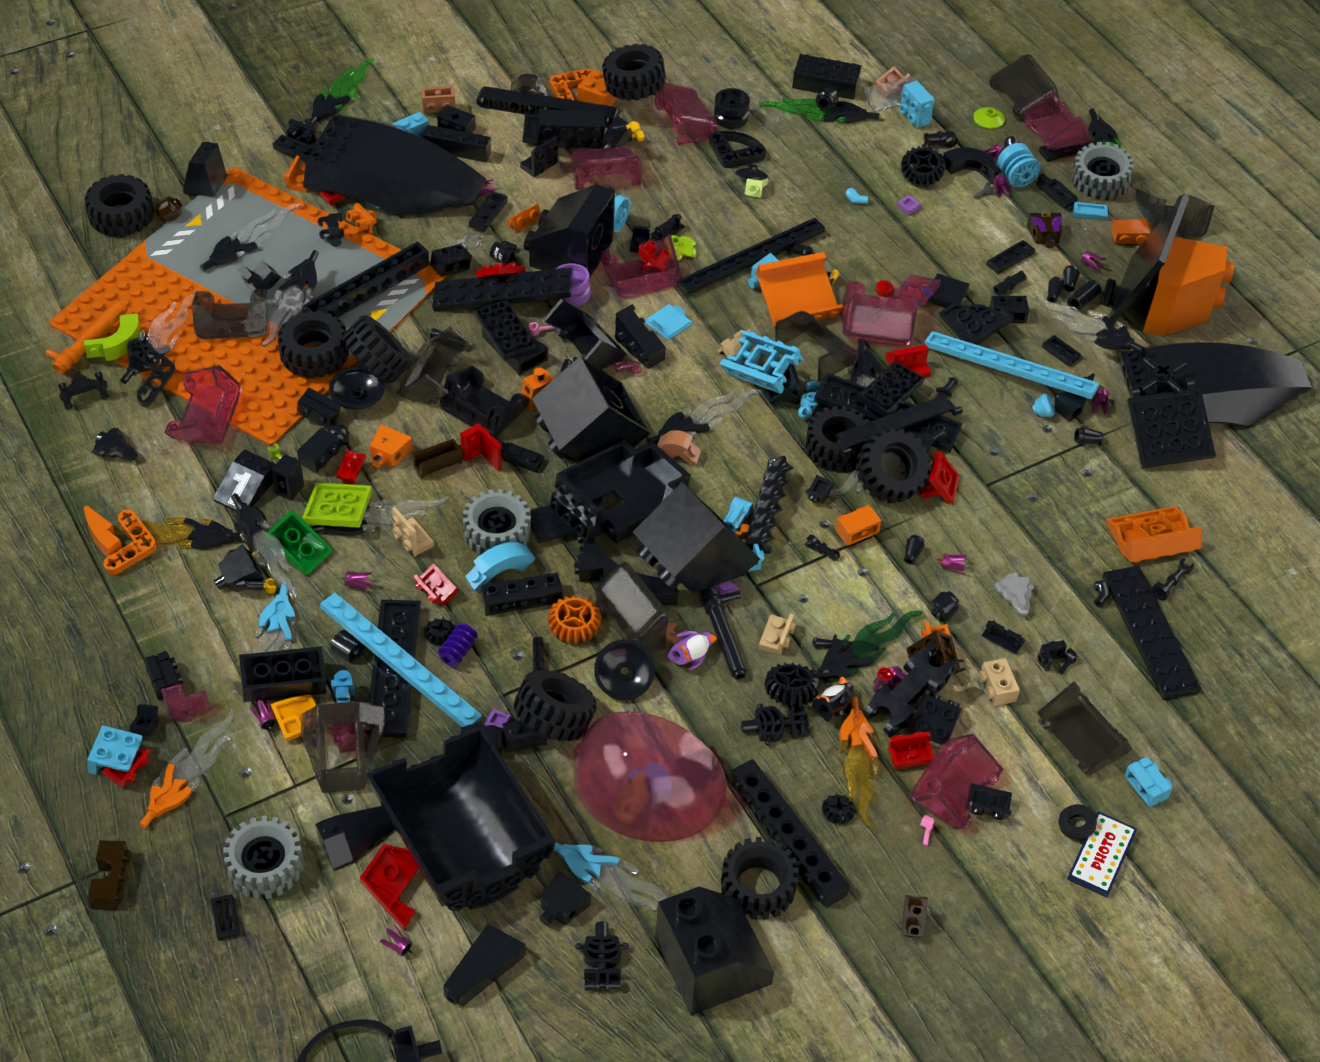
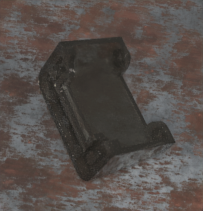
M1030 54L1022 55L991 76L989 80L990 87L994 90L1003 88L1014 102L1012 113L1020 123L1054 113L1058 95L1057 87Z
M1137 188L1135 202L1150 229L1154 230L1173 206L1165 205L1167 199L1157 197L1148 190ZM1188 195L1189 200L1176 235L1202 237L1208 231L1215 205Z
M256 289L251 293V303L215 304L214 296L210 292H195L192 302L195 334L201 339L263 336L268 328V289Z
M1072 682L1036 712L1040 718L1038 723L1044 730L1049 728L1079 762L1077 766L1084 774L1089 773L1092 775L1128 754L1132 747L1126 737L1121 732L1119 733L1096 709L1089 698L1080 691L1081 688L1075 682Z

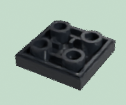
M937 273L930 286L931 292L925 299L947 307L953 303L961 304L970 284Z

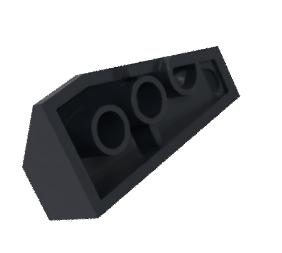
M382 806L335 815L315 824L317 837L333 871L354 863L359 859V855L367 849L370 850L375 846L374 843L395 830Z

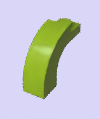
M138 313L120 315V327L113 335L106 338L84 340L87 358L105 356L106 361H111L128 354V343L141 335Z

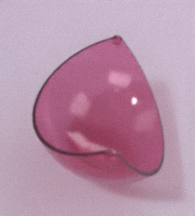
M626 711L608 714L596 720L585 733L581 743L577 742L575 746L577 754L574 762V785L580 801L596 820L622 835L652 842L684 839L705 829L714 821L721 808H727L730 800L726 799L727 782L725 773L716 756L691 732L664 718L641 712Z

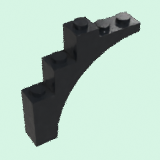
M577 534L578 544H582V547H579L580 555H577V563H574V572L578 574L579 582L600 580V588H604L605 595L625 594L626 601H630L631 609L678 604L677 587L673 590L660 577L643 575L618 565L605 555L597 546L594 538L585 541Z

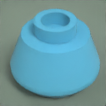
M1042 394L1034 401L1032 407L1036 415L1040 417H1053L1055 407L1049 395Z

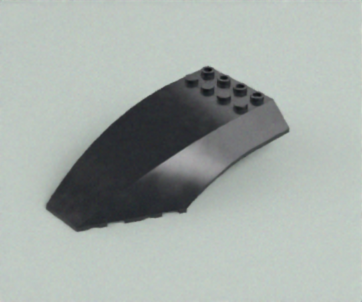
M332 115L306 161L303 187L305 189L355 198L398 215L399 218H405V215L416 213V215H422L423 213L442 211V208L452 206L455 209L461 206L474 205L486 182V178L438 144L410 130L371 119L347 115Z
M1193 342L1146 346L1142 354L1133 349L1116 352L1130 398L1131 386H1140L1152 379L1153 371L1143 363L1144 358L1148 357L1156 365L1166 363L1171 365V367L1185 360L1187 366L1174 373V381L1182 389L1186 390L1184 385L1185 378H1194L1195 388H1201L1209 423L1238 424L1250 428L1254 422L1261 418H1266L1270 413H1274L1284 407V404L1291 399L1295 400L1300 394L1311 390L1302 361L1256 347L1228 343ZM1152 386L1144 392L1140 391V396L1174 392V390L1170 388L1166 391H1159Z

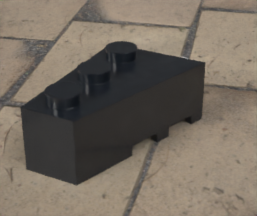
M631 304L616 313L615 339L630 354H633L641 364L649 369L665 360L666 347L653 330L649 331L644 325L646 321L643 317L639 318L634 312L636 308Z

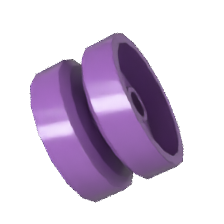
M576 263L561 265L556 269L570 267L573 269L572 297L562 299L576 307L583 305L591 297L588 270ZM561 298L554 300L558 303Z

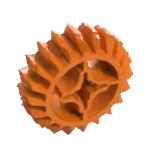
M574 594L572 598L565 596L564 600L558 599L557 604L553 603L548 617L549 628L553 632L554 637H559L560 641L566 639L568 644L571 641H574L575 644L578 641L585 643L586 638L591 640L593 635H597L598 630H600L602 621L600 609L596 607L595 602H590L589 598L584 600L582 595L579 598H575ZM564 615V620L560 621V618Z

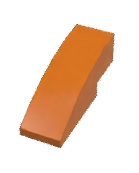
M86 505L84 512L90 534L97 547L108 557L122 548L120 539L115 536L113 525Z

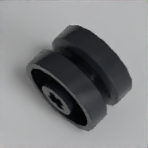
M727 88L719 91L715 96V122L722 127L731 129L744 126L749 118L750 97L748 94L737 88Z

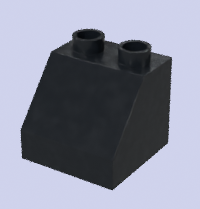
M595 184L560 197L550 210L544 209L539 217L538 229L536 232L530 230L524 240V250L529 251V266L539 270H551L564 264L576 263L584 266L591 278L614 242L615 190Z
M581 356L532 398L539 411L535 415V420L544 431L551 434L552 439L548 442V445L561 459L568 455L581 462L623 440H626L632 447H636L651 434L623 383Z
M683 482L633 531L643 543L636 550L637 553L652 567L658 561L663 565L657 574L673 590L680 583L692 593L744 576L760 560L740 537Z
M699 886L658 901L655 942L690 1015L772 985L774 970L737 898Z

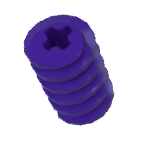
M464 623L456 625L451 635L447 637V640L438 650L440 659L451 668L459 666L458 662L463 660V657L467 655V651L471 649V645L475 644L474 638L478 637L475 629Z

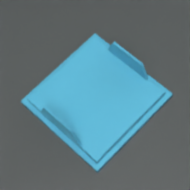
M670 304L645 319L647 325L667 340H670L693 324L686 317L683 309L677 305L673 307Z

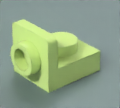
M747 178L745 195L760 198L763 187L767 185L768 178Z

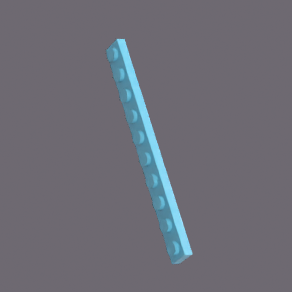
M934 331L925 340V344L930 349L1092 399L1098 390L1099 383Z
M334 592L320 603V608L461 727L475 725L481 720L482 715L338 594Z

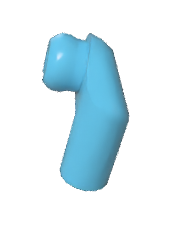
M848 188L845 192L851 203L867 204L868 196L859 195L854 188Z

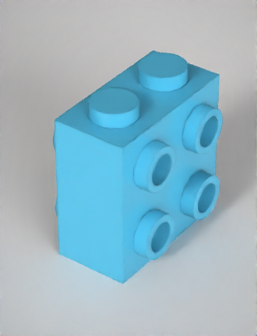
M918 81L903 85L899 107L900 112L904 114L916 129L930 125L935 99Z

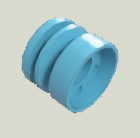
M1014 143L1006 147L997 160L998 167L1010 184L1017 188L1032 183L1038 177L1041 170L1040 163L1024 143Z

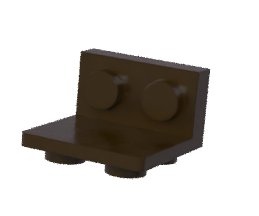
M936 630L907 647L908 657L910 658L915 652L932 642L936 645L937 651L929 664L933 667H940L948 660L953 659L958 666L953 674L961 671L950 635Z

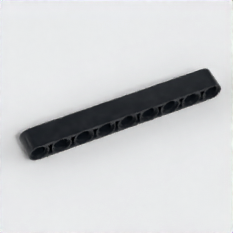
M487 86L480 89L476 99L477 105L482 108L524 115H538V109L604 111L605 128H609L615 117L620 114L619 110L613 106Z

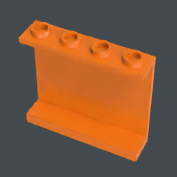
M825 252L760 264L758 266L756 275L774 328H786L792 324L801 325L807 321L813 320L816 322L822 318H835L840 315L843 305H837L824 267L826 260Z

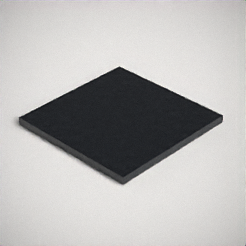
M1185 193L1131 257L1108 316L1112 324L1117 321L1165 264L1189 200V196Z

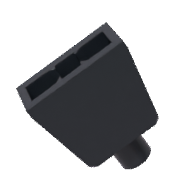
M558 871L541 897V909L544 912L539 917L540 921L544 925L550 926L556 919L561 924L567 925L591 905V893Z

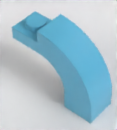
M518 542L503 543L485 551L474 560L476 566L465 577L472 588L479 592L481 585H486L501 571L516 569L523 572L536 558L524 544Z

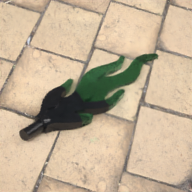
M923 611L905 613L892 628L882 633L875 632L889 625L895 616L894 613H891L886 619L870 623L858 632L851 646L846 651L839 653L850 639V635H847L843 640L832 645L827 651L821 667L815 673L818 675V679H840V677L848 678L856 675L859 670L854 667H864L877 661L887 650L886 647L881 648L874 655H870L871 652L881 644L897 639L908 620L922 615Z

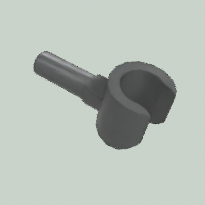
M986 182L984 189L973 195L974 199L984 194L991 195L995 186L990 187L991 182Z

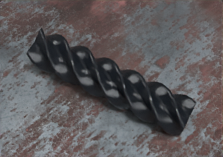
M785 456L768 460L745 544L752 551L753 545L758 544L759 549L763 550L764 554L771 553L767 543L775 539L771 529L779 524L775 519V515L783 510L779 505V500L786 497L782 487L790 483L786 473L794 469L793 466L787 463Z

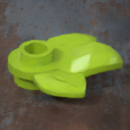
M675 235L667 238L666 246L670 250V255L675 260L680 261L682 256L696 257V250L694 248L696 242L692 238Z

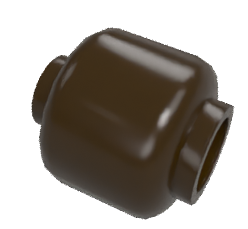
M168 196L157 203L155 211L162 221L170 222L181 215L182 204L177 198L174 199Z

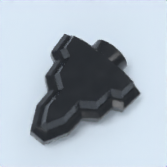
M113 427L107 433L102 431L97 435L96 444L92 451L93 454L99 457H119L123 460L131 461L138 457L135 449L128 444V439L124 437V432L120 429Z

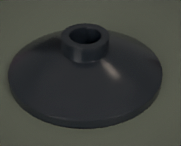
M749 164L748 168H742L735 172L737 176L748 179L768 178L767 173L759 170L758 166Z

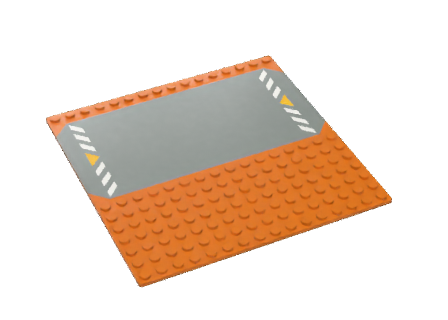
M231 167L226 172L227 178L214 197L198 195L182 209L179 217L161 226L49 321V325L77 340L116 301H124L128 305L127 312L124 315L138 313L141 334H146L154 350L163 348L166 345L171 349L164 357L174 363L175 373L164 389L268 446H273L303 417L297 411V403L308 387L325 396L329 392L332 378L338 372L355 367L359 363L349 350L345 364H342L338 371L335 370L333 374H327L322 378L319 376L315 378H309L308 376H305V378L300 377L284 367L280 359L277 337L282 325L286 321L288 322V319L293 315L289 317L286 316V313L281 315L280 310L277 311L275 298L276 293H280L278 288L292 278L289 275V271L305 259H309L313 250L319 252L315 261L317 285L312 291L315 299L396 254L401 249L365 231H358L355 226L345 221L339 222V220V229H344L345 236L340 237L341 244L339 246H332L327 239L329 237L328 234H324V239H321L319 236L321 230L327 229V224L324 221L323 226H319L318 219L328 216L329 213L236 167ZM226 236L231 237V241L238 237L240 244L251 242L257 244V249L237 254V261L218 266L213 265L204 272L200 269V265L209 260V256L213 253L216 244ZM263 261L273 267L281 278L271 289L263 293H255L241 278L243 275L239 272V268L244 265L254 271ZM428 266L341 315L338 319L345 325L347 331L361 316L368 315L391 332L434 291L435 282L444 281L447 275L441 277L431 266ZM120 319L100 338H106L116 333L120 327ZM314 341L302 346L318 347L325 343ZM128 354L113 360L128 368ZM162 366L163 372L170 371V366ZM149 370L139 373V375L148 379L153 371ZM153 379L151 381L161 386V381L159 379Z

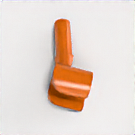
M742 524L740 531L735 533L742 539H747L750 526Z

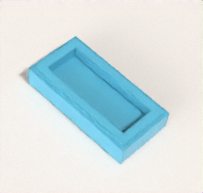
M1074 202L1073 217L1107 221L1108 208L1107 205Z

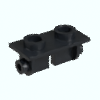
M672 215L667 222L657 226L650 236L663 244L669 236L675 235L685 227L681 223V215Z
M994 620L987 622V628L981 635L1014 654L1018 653L1026 641L1022 638L1021 634H1017L1009 629L1007 631L1004 626L996 623Z

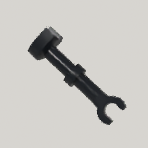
M1181 559L1178 570L1168 576L1165 584L1158 581L1151 590L1154 596L1159 600H1166L1170 595L1171 587L1176 586L1184 574L1191 573L1194 564L1186 566L1184 565L1186 559Z

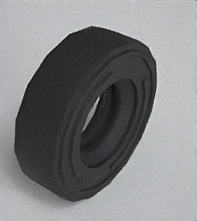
M1075 804L1063 809L1059 815L1058 823L1061 832L1066 837L1081 840L1086 839L1095 832L1097 818L1095 812L1090 807ZM1075 817H1082L1086 820V823L1080 827H1073L1070 824V820Z

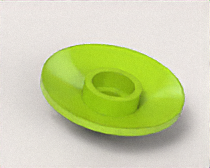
M983 107L974 112L973 120L982 128L998 129L1004 125L1005 116L998 109Z

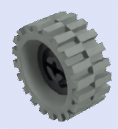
M1097 142L1095 146L1091 143L1088 148L1084 146L1082 151L1079 150L1075 159L1072 177L1074 180L1073 184L1077 186V190L1079 192L1083 190V195L1085 196L1090 194L1092 199L1100 197V200H1104L1105 197L1111 200L1114 195L1118 198L1121 196V193H1126L1127 188L1129 189L1134 161L1131 158V154L1126 153L1125 148L1119 149L1117 144L1110 146V142H1106V145H1102V142Z
M490 489L488 494H484L482 491L478 493V498L473 496L470 499L471 504L467 502L465 510H463L466 544L469 543V548L472 551L476 549V554L481 555L497 545L508 542H518L527 546V541L529 542L531 534L530 508H528L525 500L522 501L520 495L514 497L512 491H508L506 494L504 489H498V493H494L493 489Z
M262 816V821L257 822L256 817L250 819V824L248 825L245 822L240 823V830L238 831L234 828L231 831L232 839L227 837L225 841L226 847L223 848L224 862L231 884H234V888L238 892L242 889L243 895L249 897L250 893H253L254 899H260L261 894H265L266 899L272 898L271 893L274 892L280 896L283 894L284 887L290 890L293 887L292 880L295 882L299 880V872L303 871L302 862H304L301 843L296 830L293 827L290 828L289 823L286 821L280 824L277 817H273L272 821H268V816Z

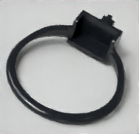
M357 1019L334 1024L319 1032L304 1047L297 1062H305L306 1056L312 1047L327 1034L341 1028L353 1026L367 1027L378 1031L388 1039L392 1038L394 1040L392 1043L397 1062H421V1059L439 1055L443 1052L440 1040L417 1046L412 1025L392 1030L387 1025L376 1020Z

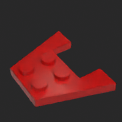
M383 844L360 876L359 881L396 923L405 930L415 915L416 910L399 901L419 868L408 849Z

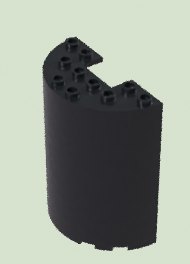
M482 725L470 728L460 735L449 737L443 743V754L432 756L422 763L413 764L407 768V760L402 758L366 773V779L438 902L442 907L447 906L451 911H460L464 907H468L470 910L478 909L508 896L520 888L518 884L526 877L531 879L541 869L540 863L544 858L549 859L556 842Z

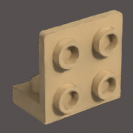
M396 507L391 509L392 533L396 539L402 541L406 551H410L415 557L434 547V541L413 517L406 520Z

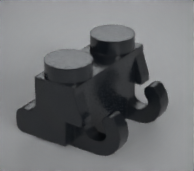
M342 213L328 214V216L318 219L319 226L322 227L324 221L327 224V229L319 232L320 238L324 239V234H328L329 237L327 239L329 243L335 247L341 244L340 237L345 236L344 229H339L338 220L339 222L343 221Z

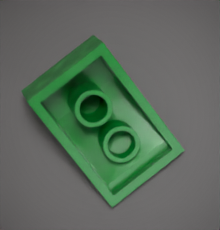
M292 509L261 539V542L275 556L305 576L312 572L333 551Z

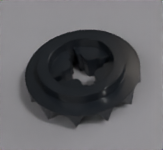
M444 617L442 619L435 618L432 622L428 621L427 626L424 627V635L430 643L443 645L456 626L452 624L451 620H445ZM442 627L443 630L438 635L437 630Z
M838 793L833 796L829 795L822 805V812L825 818L835 824L848 823L853 819L856 811L853 799L847 798L846 794L844 796ZM837 803L842 807L841 814H839L836 808Z

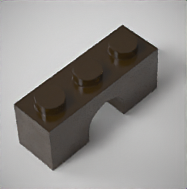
M99 840L96 855L99 871H110V873L102 879H91L88 894L91 909L118 910L119 902L123 901L124 889L122 886L128 877L127 863L131 861V850H128L126 841Z

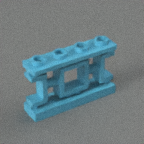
M743 330L741 332L743 338L738 340L742 348L736 357L728 355L726 357L728 360L723 358L720 366L728 375L781 394L785 389L782 384L787 382L783 373L789 364L797 366L799 364L798 361L802 362L804 359L800 354V350L795 346H787L781 341H772L767 336L761 337L752 331L747 332ZM752 345H755L756 347L754 348V350H753L752 353H751L750 351H751L752 348H753ZM765 354L770 357L763 367L756 365L761 355ZM780 355H783V358L781 359V361L778 362V360H779L780 357H781ZM773 368H775V370L772 373L773 376H770V372Z

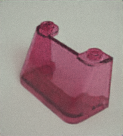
M664 83L662 88L656 92L654 106L657 110L664 108L671 118L673 130L678 133V137L675 138L678 145L708 139L709 135L717 129L715 120H712L699 99L697 91H694L693 88Z
M1053 91L1022 112L1025 117L1023 121L1026 126L1033 128L1044 140V144L1048 149L1057 150L1086 144L1093 140L1083 118L1080 115L1075 117L1067 109L1065 103L1061 102L1056 91Z
M632 147L577 150L570 155V166L575 190L584 189V184L587 181L589 183L592 182V176L624 174L625 180L629 178L633 185H641V160Z
M220 365L188 371L184 378V388L191 396L181 423L177 420L170 421L165 433L170 438L177 440L221 444L226 437L238 403L241 386Z
M974 734L952 738L940 748L911 790L910 796L916 803L955 830H963L970 824L971 815L966 812L970 784L973 783L981 786L994 785L999 781V776L1004 769Z

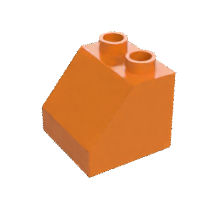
M1179 237L1174 238L1165 264L1151 279L1149 284L1143 328L1144 333L1166 336L1208 321L1213 307L1222 308L1226 288L1220 287L1221 282L1230 283L1234 271V263L1226 261L1227 246Z

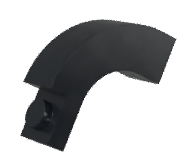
M961 147L943 153L945 169L950 174L961 170H973L984 176L991 184H994L993 179L1000 172V169L993 164L995 158L982 150Z

